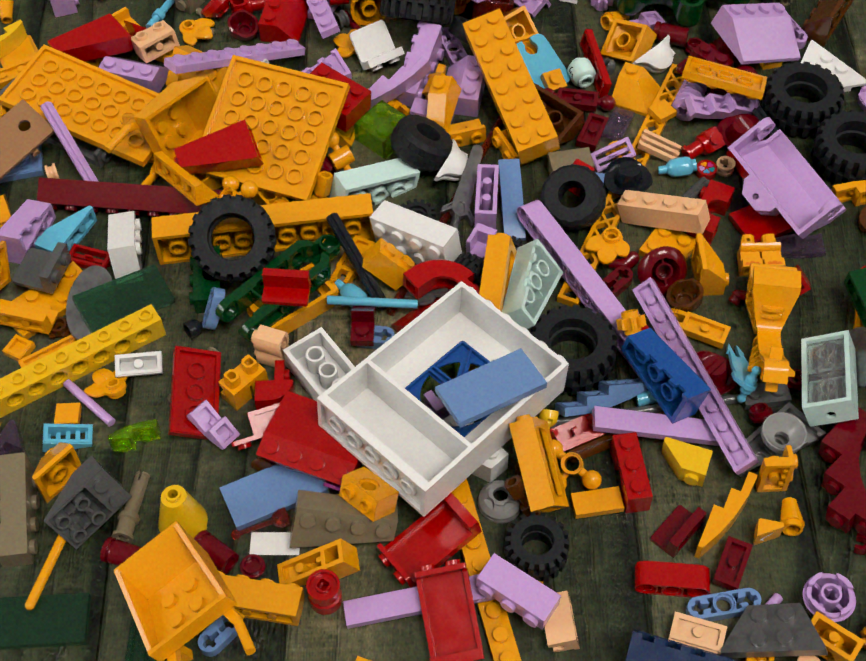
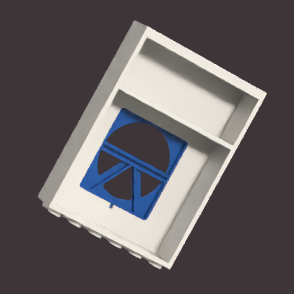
M461 281L317 397L318 425L374 474L399 491V496L425 517L512 438L509 423L516 422V417L526 414L535 417L564 391L569 363L563 356L557 355L548 348L543 341H539L531 335L525 327H521L514 322L508 314L497 309L491 301L480 296L473 287L467 286ZM520 348L547 382V388L495 411L476 423L461 428L448 425L420 400L422 386L429 376L439 384L452 380L439 368L453 363H460L457 373L458 377L468 372L470 364L480 367Z

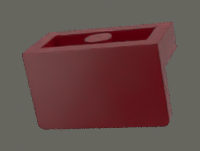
M678 505L654 532L650 541L674 558L703 525L707 512L698 507L691 513L682 505Z

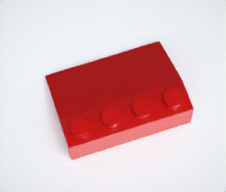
M286 391L263 434L256 455L261 459L341 487L344 474L359 469L362 464L318 425L317 401L290 391Z

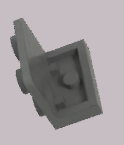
M58 242L53 252L30 248L12 278L13 283L53 294L71 261V254H69L67 245Z

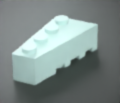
M396 158L334 173L329 198L371 193L372 203L378 205L390 195L394 198L416 188L420 171L404 163L402 159Z
M535 239L517 248L502 309L503 313L508 314L514 322L526 329L535 326L563 274L561 268L539 239Z

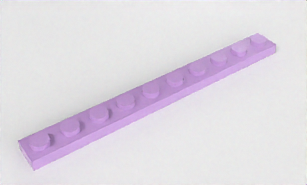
M651 277L632 291L657 335L711 388L699 410L732 469L739 475L759 461L656 282Z

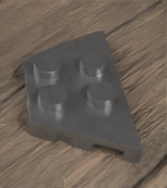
M787 603L747 605L721 648V655L730 658L828 655V651L802 604Z

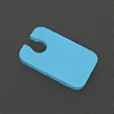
M535 34L529 37L531 44L537 48V53L529 54L525 50V45L522 41L516 44L535 84L545 88L540 78L542 73L559 68L566 83L569 82L570 77L567 69L544 35Z

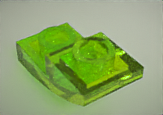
M157 419L141 421L108 435V441L113 452L137 450V441L151 442L161 439V429Z

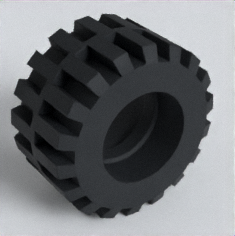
M530 512L528 517L523 514L520 516L519 521L515 519L507 530L505 537V560L534 579H542L543 583L548 582L549 576L553 579L556 578L558 572H562L565 567L569 551L568 532L563 530L564 525L561 522L556 523V518L552 515L548 518L546 513L542 512L541 515ZM538 540L546 543L551 550L542 555H534L526 551L523 545L529 541Z

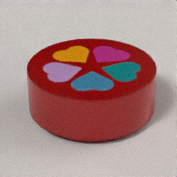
M701 160L697 163V171L695 173L698 178L705 177L711 180L716 176L717 165L711 160Z

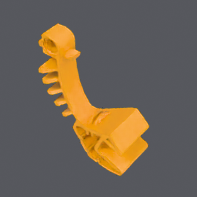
M750 263L745 303L754 334H757L752 342L753 348L750 352L751 356L749 357L747 371L752 372L751 370L754 366H759L761 368L760 379L765 382V391L777 392L778 383L787 384L788 377H795V371L789 366V361L784 356L781 345V330L800 295L801 271H797L796 267Z

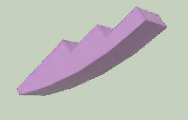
M422 56L409 70L402 66L389 80L382 75L368 89L371 91V108L368 111L382 106L415 85L431 71L429 61Z
M709 93L705 97L689 95L684 99L690 117L703 119H724L738 114L752 115L753 109L760 106L758 99L752 100L738 93H726L725 95Z

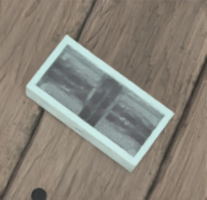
M849 330L801 339L802 410L809 426L859 419L856 349Z

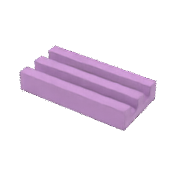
M629 137L591 153L598 173L606 171L610 163L601 167L600 164L628 151L631 153L623 157H637ZM627 144V147L599 160L596 159V157Z

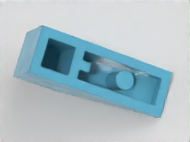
M87 206L47 228L34 243L35 248L53 252L56 244L61 242L65 243L68 251H70L73 244H79L97 222L93 207Z

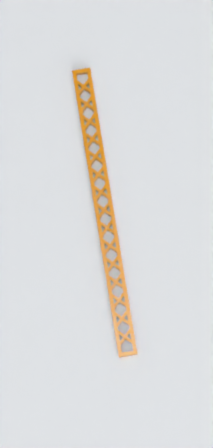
M672 63L652 105L663 99H668L669 104L672 105L684 81V78H681L682 76L676 78L673 74H680L676 71V64ZM672 86L675 87V89H674V90H671V91H669V89H668L669 87H672ZM649 113L632 144L636 155H642L643 158L637 159V161L644 167H646L651 154L637 148L643 130H648V128L654 126L656 130L651 132L661 136L668 122L659 124ZM611 191L608 192L606 197V206L601 217L592 225L580 249L585 259L592 261L590 265L595 271L600 261L597 258V252L585 250L586 243L592 236L601 235L597 231L598 229L604 227L617 228L621 219L617 203L614 204L612 199L621 198L622 195L612 193ZM613 212L615 217L607 219L605 214ZM564 281L557 296V302L570 307L580 305L581 303L578 297L574 299L565 296V293L573 290Z

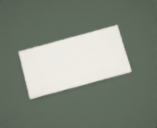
M251 532L249 554L299 555L300 547L290 548L291 532Z

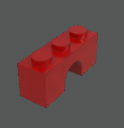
M712 179L707 187L703 186L699 196L700 199L706 200L710 220L702 234L709 245H711L718 231L721 217L711 213L725 216L732 202L735 187ZM686 233L687 235L696 238L697 233Z
M637 432L612 435L610 452L614 469L619 470L620 492L625 513L650 510L653 495Z

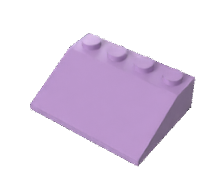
M780 3L722 5L711 22L712 26L741 64L798 61L801 58L790 15Z

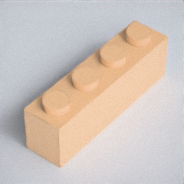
M625 190L617 203L621 221L626 224L703 234L710 220L707 202L703 199Z

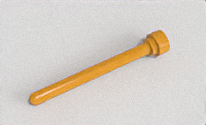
M59 534L25 602L27 610L35 608L66 543V540Z

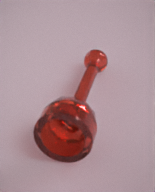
M283 507L274 511L271 520L240 531L233 530L231 537L237 540L241 535L272 524L277 528L291 526L286 508Z

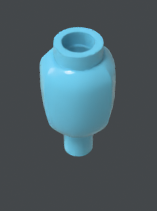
M687 156L670 159L666 165L658 166L659 175L668 174L671 177L689 176L694 171H697L696 159H691Z
M340 279L335 281L338 290H340V296L368 297L355 284H345Z

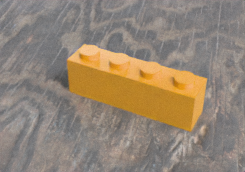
M218 571L237 603L234 608L239 610L245 616L244 618L299 626L305 601L303 587L291 582L279 584L266 578L254 580L245 575L230 576Z

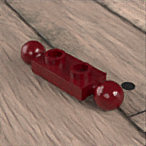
M559 87L558 93H555L551 88H544L583 111L596 112L597 106H600L604 111H611L616 104L612 96L605 95L602 98H598L599 92Z

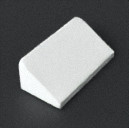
M162 351L115 355L116 378L163 374Z

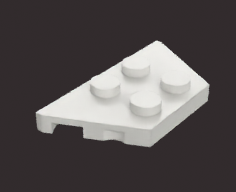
M810 41L801 63L805 61L813 65L819 64L822 68L831 70V74H835L839 78V82L841 81L844 92L851 91L852 87L861 86L862 88L866 85V79L815 41Z

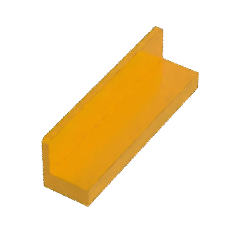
M162 151L153 153L155 172L196 206L210 202V199L215 197L219 198L217 193L193 174H189Z
M0 299L1 325L49 335L59 316V312L56 310Z

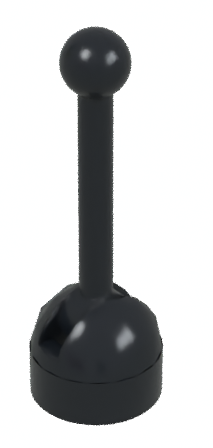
M192 319L183 323V328L190 339L201 334L203 321L200 322Z

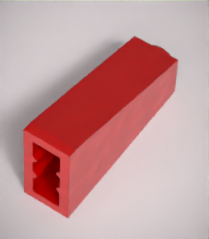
M110 13L47 41L49 47L84 62L133 50L131 35Z
M245 120L174 149L176 154L174 162L189 174L255 167L264 164L251 127Z

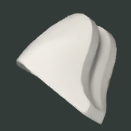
M669 34L657 46L632 64L644 67L652 73L664 72L672 64L673 56L676 54L670 47Z
M452 139L451 153L434 178L435 181H459L468 160V154L460 150L454 139Z

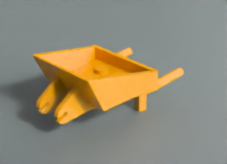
M208 75L172 82L136 115L129 113L122 115L123 123L126 124L104 146V150L111 153L128 133L140 128L153 153L162 151L174 161V157H176L175 148L201 138L218 96ZM154 154L148 161L153 163L150 174L141 185H152L160 176L155 172Z
M177 521L114 569L115 576L148 655L157 661H164L165 659L167 661L193 660L192 650L184 645L222 615L234 625L246 655H252L256 652L254 643L243 620L245 616L234 608L237 603L209 554Z

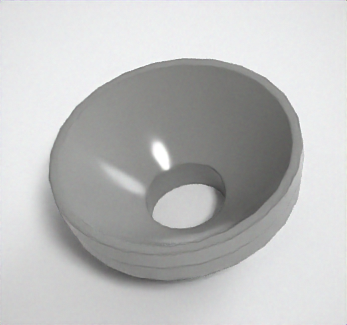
M778 412L771 414L765 419L761 429V437L765 445L775 453L783 454L786 445H791L792 451L795 453L806 442L807 430L798 417L789 413ZM783 435L787 438L788 443L785 445L778 444L774 436Z
M496 480L486 484L478 497L479 511L487 520L494 523H508L518 517L521 512V502L519 499L515 501L504 486V480ZM498 490H502L508 494V497L504 501H498L494 498L493 494Z

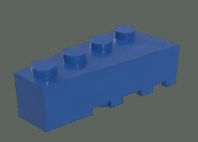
M651 328L627 336L621 351L671 423H676L696 414L711 388Z

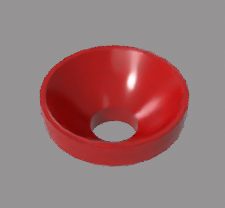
M210 0L201 11V14L206 18L218 19L229 9V0Z

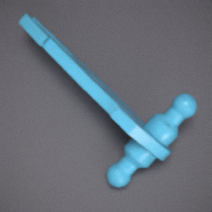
M728 343L726 354H728L730 367L733 371L731 376L741 386V392L737 396V401L744 403L746 396L750 395L757 388V376L761 373V368L754 366L751 370L752 372H748L749 363L744 357V353L736 345L734 348L735 355Z

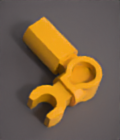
M321 171L318 173L314 194L310 200L327 198L330 195L333 175L330 172Z

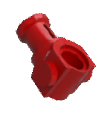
M229 0L232 14L238 10H246L253 14V11L263 10L267 1Z
M713 126L698 134L693 143L688 146L683 145L681 152L683 156L694 159L700 154L707 155L726 144L717 127Z

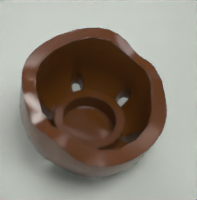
M694 278L679 279L667 290L668 304L671 308L692 312L702 304L704 290L699 281Z

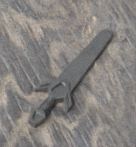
M477 144L471 149L453 201L443 205L440 214L450 212L452 216L450 226L457 229L461 219L465 218L471 227L475 220L469 207L477 179V166L481 163L483 155L482 146Z

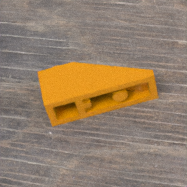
M434 75L428 93L427 118L435 121L448 132L461 88L453 76Z
M341 538L277 564L279 584L291 582L299 586L306 585L309 576L320 569L333 571L339 579L360 571L357 548Z

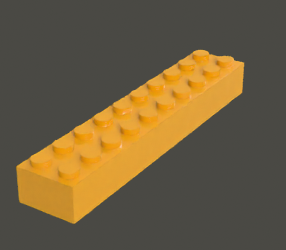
M371 193L260 205L266 210L275 227L277 238L275 252L285 251L298 240L314 242L322 235L335 236L326 220V217L332 213L339 215L352 239L357 235L375 241L369 218L373 214ZM199 212L152 217V240L160 265L190 262L192 251L188 244V239H190L188 231L189 226L193 224V216ZM228 218L221 221L212 233V245H220L223 258L247 255L254 243L252 228L247 222L239 218Z

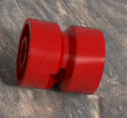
M327 569L317 570L309 576L306 582V589L311 608L321 615H329L336 612L342 604V591L338 576L333 571Z

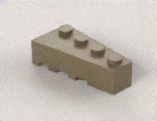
M25 452L0 455V563L3 568L34 564V554L38 553L35 532L39 530L36 510L40 508V500L37 495V486L32 479L35 470Z
M298 490L290 533V548L323 546L340 538L350 544L394 541L398 523L397 504L394 513L373 522L339 495Z

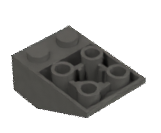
M90 456L72 473L45 517L44 522L77 550L132 496L114 476L93 456Z

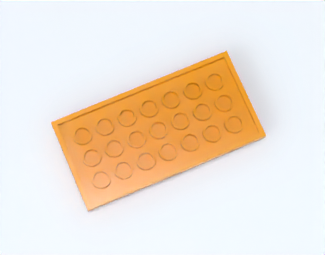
M43 44L0 96V105L12 109L24 99L48 122L40 106L47 101L52 102L71 136L104 150V146L126 124L123 123L122 115L127 113L136 115L159 93ZM140 128L128 133L111 152L142 167L147 164L153 155Z

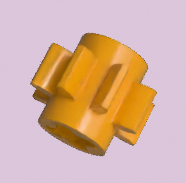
M638 309L622 311L621 317L616 319L618 330L624 331L626 336L642 331L641 327L647 325L645 314L640 315Z

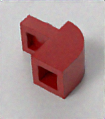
M275 360L274 380L255 381L254 401L257 410L280 403L286 391L295 393L290 369H286L284 360Z

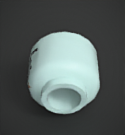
M575 58L567 69L572 83L577 87L585 88L594 82L596 71L588 58Z

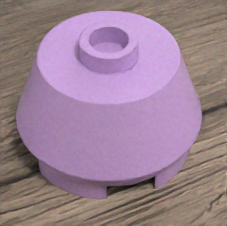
M820 572L808 579L804 585L803 600L812 618L816 611L834 622L843 621L853 613L856 606L853 585L846 577L839 573L834 575Z

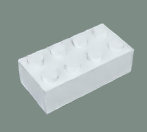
M386 200L369 217L375 241L377 242L382 238L386 242L393 244L397 250L411 257L416 264L430 260H449L454 262L462 254L458 229Z
M322 327L283 349L285 365L311 398L316 401L318 396L355 367Z

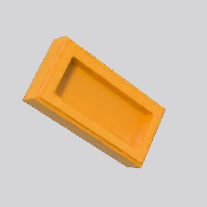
M619 486L576 492L570 495L575 519L624 512L625 509Z

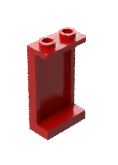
M450 493L425 517L421 516L394 538V541H391L385 547L379 543L377 548L381 554L378 555V558L387 568L390 565L395 570L393 575L402 586L406 583L410 588L416 587L417 583L414 572H419V567L434 564L435 568H439L480 534L482 530L478 521Z
M460 559L444 562V567L435 568L434 564L419 567V572H414V577L419 593L430 661H477L485 659L466 562L460 563Z

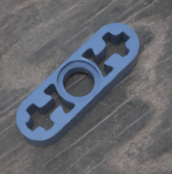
M743 588L693 597L688 602L686 615L711 622L740 617L747 605H749L748 602H743L745 597H748L751 601L754 600L752 605H760L761 596L755 589ZM725 600L730 604L731 609L729 611H721L718 609L716 602ZM695 605H698L699 609H704L702 615H699L697 611H693Z

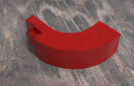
M449 260L425 261L403 273V286L417 300L434 289L448 288L451 290L461 281L467 286L473 287L478 294L480 291V287L477 284H473L474 273L467 267Z

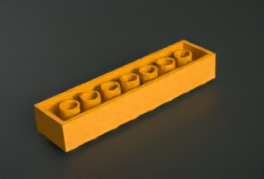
M500 8L462 23L467 41L520 163L523 164L544 156L548 152L559 150L558 135Z

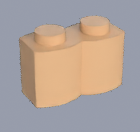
M260 324L258 330L255 329L251 337L257 362L275 368V360H284L283 349L289 346L288 333Z

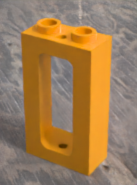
M496 233L495 235L488 234L479 295L491 301L502 312L517 250L510 235Z
M310 263L307 266L301 268L300 270L309 271L315 265ZM326 281L316 290L321 295L320 297L308 303L306 307H301L279 320L271 328L289 334L336 305L327 304V295L338 296V287L334 282ZM253 303L247 308V314L250 318L259 307Z
M530 414L516 417V422L509 423L531 512L549 513L569 507L547 421L538 419V417H531Z

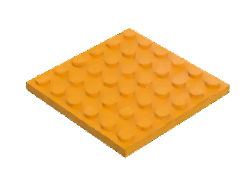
M233 55L202 137L245 120L251 127L264 164L255 167L199 174L222 180L231 175L239 180L240 185L245 181H253L257 184L258 190L299 201L310 200L317 182L318 173L322 168L350 89L349 83Z

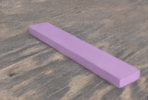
M594 406L592 410L593 431L614 434L637 432L639 437L656 439L669 437L682 442L720 446L705 419L687 417L672 424L665 414Z
M479 574L469 576L474 604L495 600L494 598H486L478 591L476 581ZM417 587L343 601L348 629L422 614Z

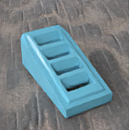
M44 423L43 452H47L59 442L69 443L74 449L92 447L93 424ZM85 432V439H80V433ZM75 434V439H70V435ZM61 435H66L65 439H61Z

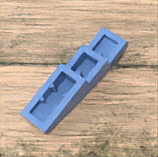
M500 159L498 160L503 233L510 235L511 238L516 236V241L519 238L525 241V227L517 216V208L524 205L520 160Z
M641 378L599 381L598 390L577 392V401L555 403V411H559V414L564 417L592 413L594 406L610 408L632 399L648 390Z

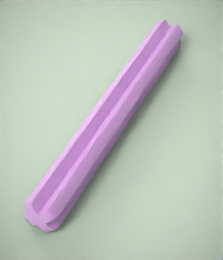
M47 101L40 106L41 110L84 181H98L52 102Z

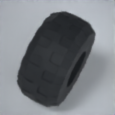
M416 114L400 119L390 136L391 147L395 154L404 163L424 172H434L441 169L451 153L453 144L451 136L442 126L427 117Z
M571 164L559 167L549 175L542 186L541 202L561 228L565 230L578 231L590 227L601 217L605 209L606 191L603 182L594 171L586 166ZM571 188L583 189L586 192V196L581 205L574 208L562 205V197L567 190Z

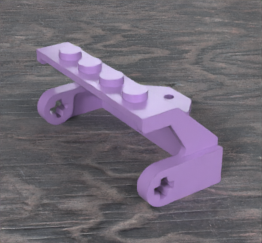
M766 117L728 147L749 173L744 179L742 195L760 215L777 216L781 213L798 236L804 239L814 230L831 223L847 209L781 129L777 130L768 139L760 141L776 125L770 117Z

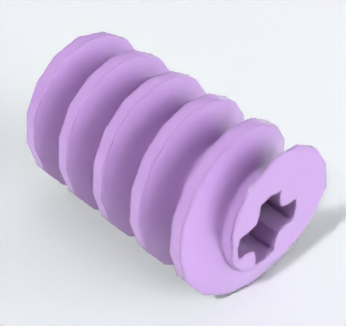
M684 79L671 105L677 110L676 118L683 121L693 119L689 115L684 99L689 95L704 97L707 91L705 84L698 82L690 83Z

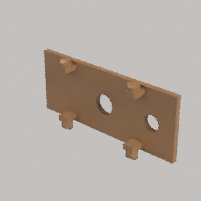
M24 99L4 116L0 117V180L29 154L36 157L40 153L37 147L55 133L51 125ZM29 122L31 126L29 130L21 131L19 130L20 124Z

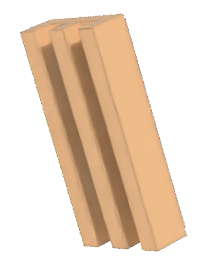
M647 129L643 130L637 146L638 149L666 162L677 158L682 147Z

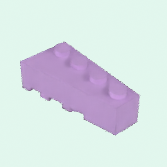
M419 20L417 25L418 35H413L411 52L407 51L404 67L409 70L423 56L429 61L431 71L411 88L396 97L399 102L408 107H412L415 97L424 99L425 95L422 94V91L429 80L428 75L435 73L439 60H443L444 49H442L441 25Z

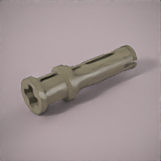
M141 471L135 472L129 492L132 497L126 502L124 510L118 514L117 519L119 522L116 530L111 535L113 538L131 544L134 541L133 533L135 526L140 522L138 513L151 478L150 474L144 471L142 476H140Z

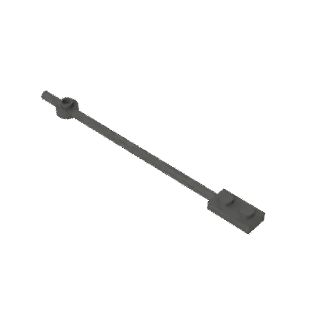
M757 383L756 390L747 395L746 401L742 404L744 410H749L752 405L761 402L766 403L769 407L786 405L788 402L791 403L792 398L787 384L778 383V391L769 392L765 391V383ZM739 394L721 396L726 405L739 403L737 401ZM659 404L623 408L624 410L649 413L663 411ZM583 415L558 417L557 423L550 427V429Z

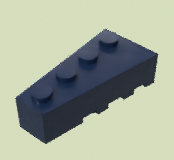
M633 629L625 661H738Z

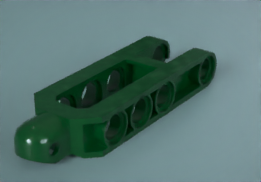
M322 235L314 242L298 240L263 268L296 270L303 263L311 262L315 265L309 270L311 279L310 294H312L331 278V261L339 255L342 247L336 236ZM263 268L224 298L215 310V314L227 323L234 320L253 303L259 307L253 313V316L243 324L241 330H238L239 335L248 342H251L252 334L255 329L258 330L260 324L271 327L296 307L262 303L261 299L264 289Z

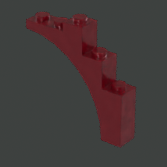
M858 407L859 419L839 422L822 439L819 455L826 462L832 463L824 473L822 487L831 495H836L835 499L828 505L825 519L833 527L841 529L845 533H848L854 527L861 535L866 536V490L861 479L859 455L866 442V411Z

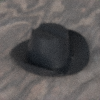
M620 157L613 160L608 165L604 176V182L608 190L618 195H623L625 190L645 192L653 183L652 175L648 169L631 157Z

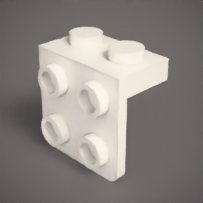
M383 20L369 24L349 34L363 70L371 69L373 72L382 68V63L387 61L389 64L400 60L399 56L405 54L402 46L395 48Z

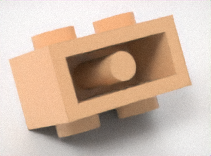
M164 20L154 23L153 26L139 31L131 37L135 53L146 64L174 49V46H180L174 29Z

